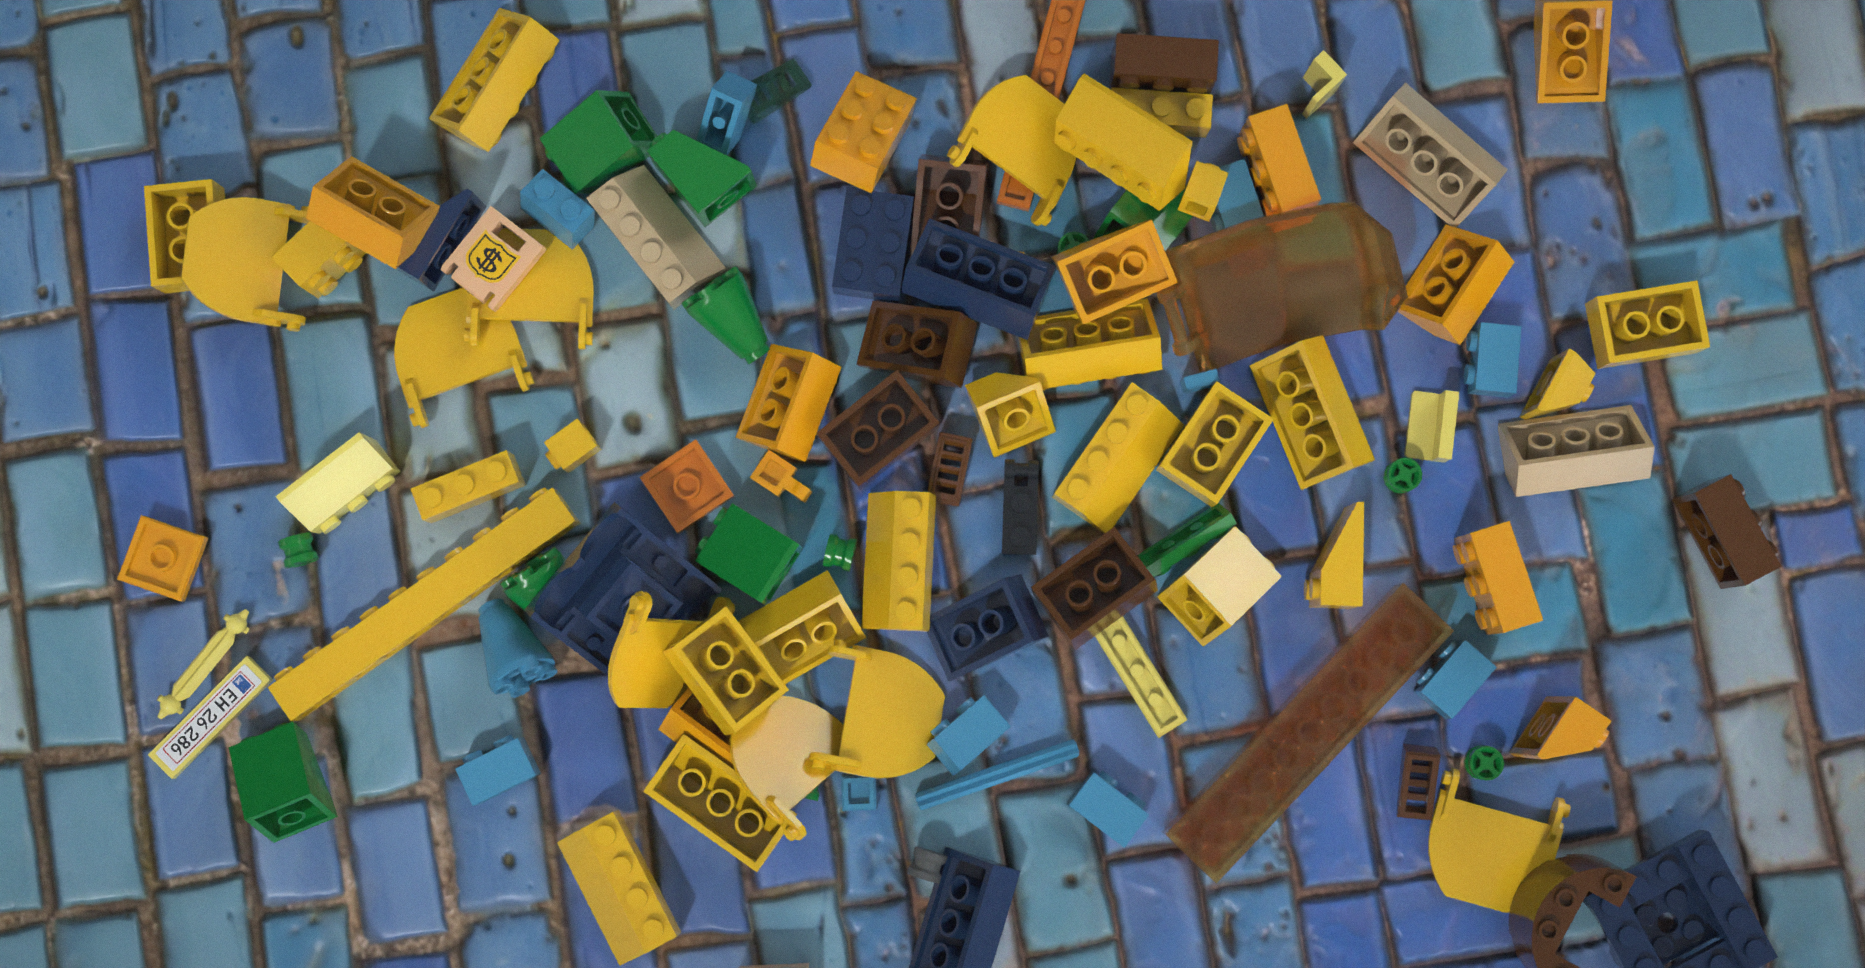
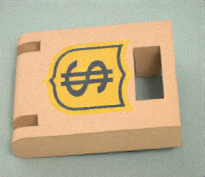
M490 206L444 262L441 271L449 275L458 266L451 278L483 304L494 294L495 296L490 301L488 307L496 312L545 253L546 249L499 211ZM503 225L525 242L518 252L497 236L503 229Z

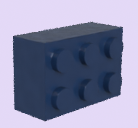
M846 188L832 282L834 294L900 303L914 210L913 196L873 191L871 194L863 189Z

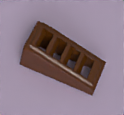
M939 432L928 492L936 496V503L959 507L973 441L972 438ZM944 444L964 448L963 454L944 451ZM941 458L959 461L961 466L958 468L940 464ZM944 472L958 475V480L952 481L938 478V473ZM939 485L956 489L955 495L936 492L935 487Z
M1403 744L1397 817L1432 821L1441 756L1436 747ZM1412 759L1428 761V764L1414 763ZM1410 772L1427 773V778L1410 777ZM1408 787L1426 788V792L1408 791ZM1407 799L1425 801L1424 807L1406 805Z

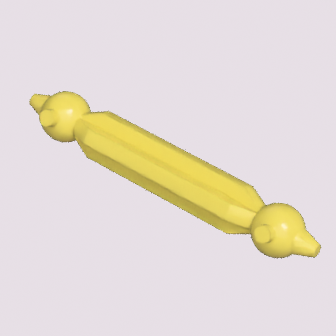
M247 609L238 614H225L223 619L226 621V627L218 630L173 684L172 693L166 696H158L157 701L160 702V711L157 717L162 720L166 716L175 713L182 714L184 709L181 707V701L189 698L234 644L235 635L242 632L248 633L250 628L247 627V617L249 614Z

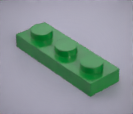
M1218 503L1137 556L1153 577L1161 576L1167 573L1172 565L1178 561L1195 555L1200 550V547L1212 539L1224 536L1229 528L1237 523L1231 512Z

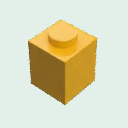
M1196 161L1177 210L1209 222L1216 209L1229 173L1221 170L1214 164Z
M578 418L544 442L549 449L545 455L556 470L562 467L568 473L602 450L583 422Z

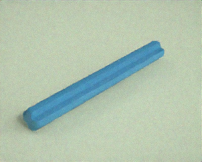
M1071 739L919 791L915 794L919 809L925 810L1077 758L1079 756V749L1075 740Z

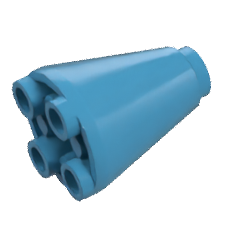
M493 599L478 609L488 684L494 694L510 693L512 698L519 697L530 690L529 685L538 680L549 679L557 673L558 670L555 666L553 655L509 604H505L503 599Z

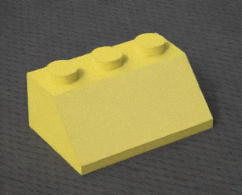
M358 432L275 497L310 532L317 534L323 532L327 534L340 525L341 521L339 519L349 511L354 513L368 503L367 497L376 490L382 492L395 482L394 476L400 470L377 440Z

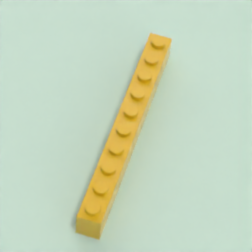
M544 487L536 491L529 497L530 503L520 510L518 507H515L506 512L500 518L502 520L501 524L492 530L490 527H486L479 531L472 538L474 542L464 550L462 547L452 550L444 557L446 560L444 564L436 569L433 566L429 567L417 575V583L408 589L403 586L395 590L387 597L389 599L387 604L379 609L377 606L370 608L359 617L360 623L351 629L349 626H346L331 636L333 642L323 649L321 646L313 648L302 657L304 659L303 663L295 668L289 666L274 676L276 682L267 688L289 720L301 721L581 524L558 490L554 488L547 490Z

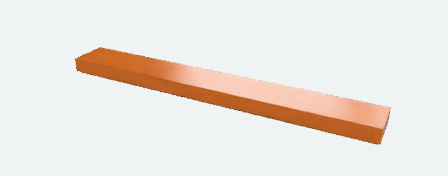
M1051 0L1030 78L1057 99L1060 97L1086 0ZM1004 172L996 204L1029 212L1034 192L1007 172Z

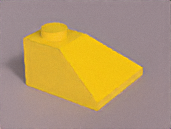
M1570 348L1552 357L1519 417L1527 420L1570 408L1581 401L1586 402L1595 385L1591 381L1596 373Z
M995 372L965 385L973 410L994 458L1056 432L1038 378Z

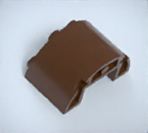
M1566 854L1567 856L1552 861L1548 860L1532 870L1516 890L1509 912V934L1512 936L1515 953L1525 968H1580L1565 960L1564 955L1558 952L1557 948L1588 891L1620 908L1637 876L1603 858L1587 854Z

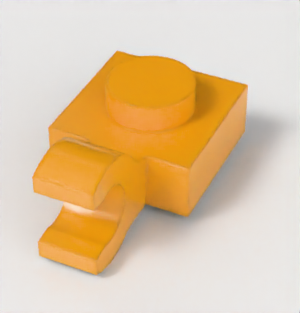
M771 450L767 451L750 476L753 481L777 497H780L783 491L786 490L806 503L812 494L808 487L793 478L798 469Z

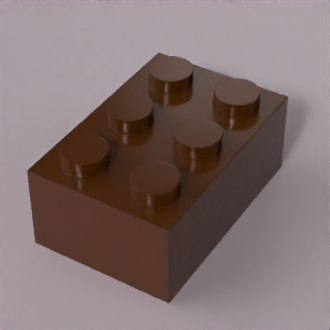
M1117 33L1111 52L1109 89L1126 88L1210 94L1217 81L1219 40Z
M896 370L816 434L858 489L861 490L939 429L940 422L900 372Z
M1731 474L1707 480L1672 498L1720 589L1746 586L1782 567L1778 560L1779 552L1773 542L1766 539L1761 529L1762 521L1759 515L1753 509H1750L1744 498L1746 493L1742 484L1737 479H1734Z
M1115 527L1031 586L1036 600L1074 650H1077L1158 591L1156 579Z

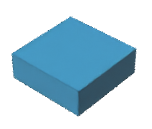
M1217 369L1183 377L1180 381L1182 392L1188 394L1211 388L1216 381H1219Z
M841 776L842 811L877 810L876 778Z

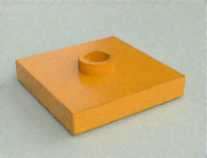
M141 515L117 580L185 602L209 538Z

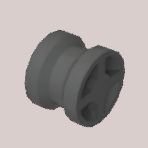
M915 846L913 852L915 860L913 865L909 866L907 874L926 881L940 883L942 877L940 869L946 863L948 856Z

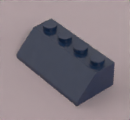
M929 218L906 266L901 292L947 310L961 312L968 318L1028 340L1056 266Z
M945 846L943 854L948 856L940 869L942 876L940 883H934L909 968H992L1020 871L1001 863Z

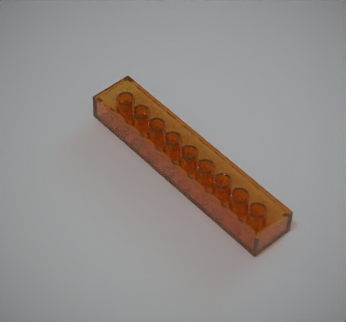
M1404 583L1394 585L1164 828L1162 833L1210 880L1217 884L1454 630Z

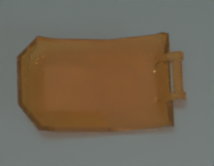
M1355 202L1327 203L1249 219L1167 249L1165 252L1178 283L1156 293L1159 303L1164 305L1174 339L1172 344L1174 354L1176 356H1184L1194 351L1200 373L1218 369L1282 344L1298 342L1320 335L1325 337L1358 330H1384L1408 298L1392 233ZM1178 298L1180 299L1185 320L1190 333L1188 336L1186 334L1180 310L1177 304Z

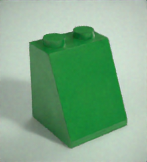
M596 90L539 139L545 147V154L548 159L556 164L563 174L565 185L575 194H591L611 178L625 173L650 157L647 150L651 148L650 143L657 137V134L629 92Z
M674 129L668 134L664 132L655 137L650 143L651 148L647 150L655 168L705 228L757 187L752 170L746 164Z
M1185 189L1160 211L1148 203L1142 202L1137 196L1126 190L1109 211L1093 239L1152 219L1163 248L1167 253L1194 217L1177 210Z
M732 503L728 509L723 507L717 514L713 522L717 527L710 538L705 535L695 550L698 557L695 561L760 603L767 605L803 548L797 542Z
M294 721L278 724L270 731L258 736L246 737L240 743L228 747L244 820L273 843L338 817L308 735Z

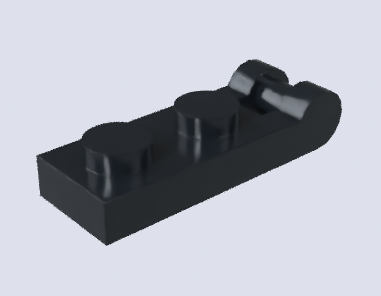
M1005 459L1002 554L1036 555L1039 460H1028V463H1015V459ZM1014 477H1027V486H1014Z

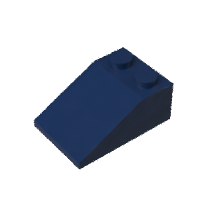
M465 189L441 204L439 212L415 252L396 269L434 292L445 275L441 271L442 265L475 226L486 206L469 189Z
M1021 574L1003 578L931 614L930 632H927L949 682L1049 637Z

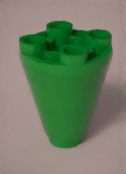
M736 265L721 276L714 278L703 286L701 291L694 293L681 303L693 319L740 359L744 358L748 364L756 361L770 350L766 343L768 338L743 274Z
M556 547L549 549L544 554L542 552L525 563L527 568L519 573L511 574L500 583L504 589L503 592L525 611V608L565 562V558Z

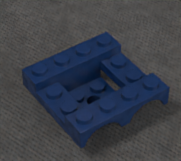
M614 502L525 608V611L530 618L608 676L611 653L624 622V610L631 596L636 592L646 591L652 597V608L648 618L689 620L695 610L705 600L713 595H719L723 589Z
M1699 829L1624 869L1637 877L1620 908L1588 891L1583 900L1602 928L1609 944V952L1614 962L1620 968H1664L1665 964L1714 938L1719 940L1668 968H1759L1778 958L1711 834L1706 830ZM1669 912L1674 919V924L1669 931L1663 932L1658 927V918L1661 914Z

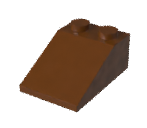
M927 154L920 156L918 160L909 260L929 218L980 237L989 161L965 159L959 167H954L949 162L950 158L946 156Z
M872 301L856 365L889 374L898 370L905 378L935 385L962 388L978 324L957 311Z

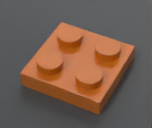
M696 439L639 477L677 534H680L735 496Z

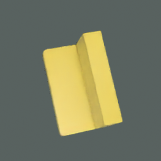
M1324 50L1314 58L1303 76V79L1316 92L1302 113L1306 119L1337 91L1347 76L1342 68Z
M1445 390L1440 394L1422 391L1411 393L1404 451L1406 458L1442 463L1452 459L1459 392Z

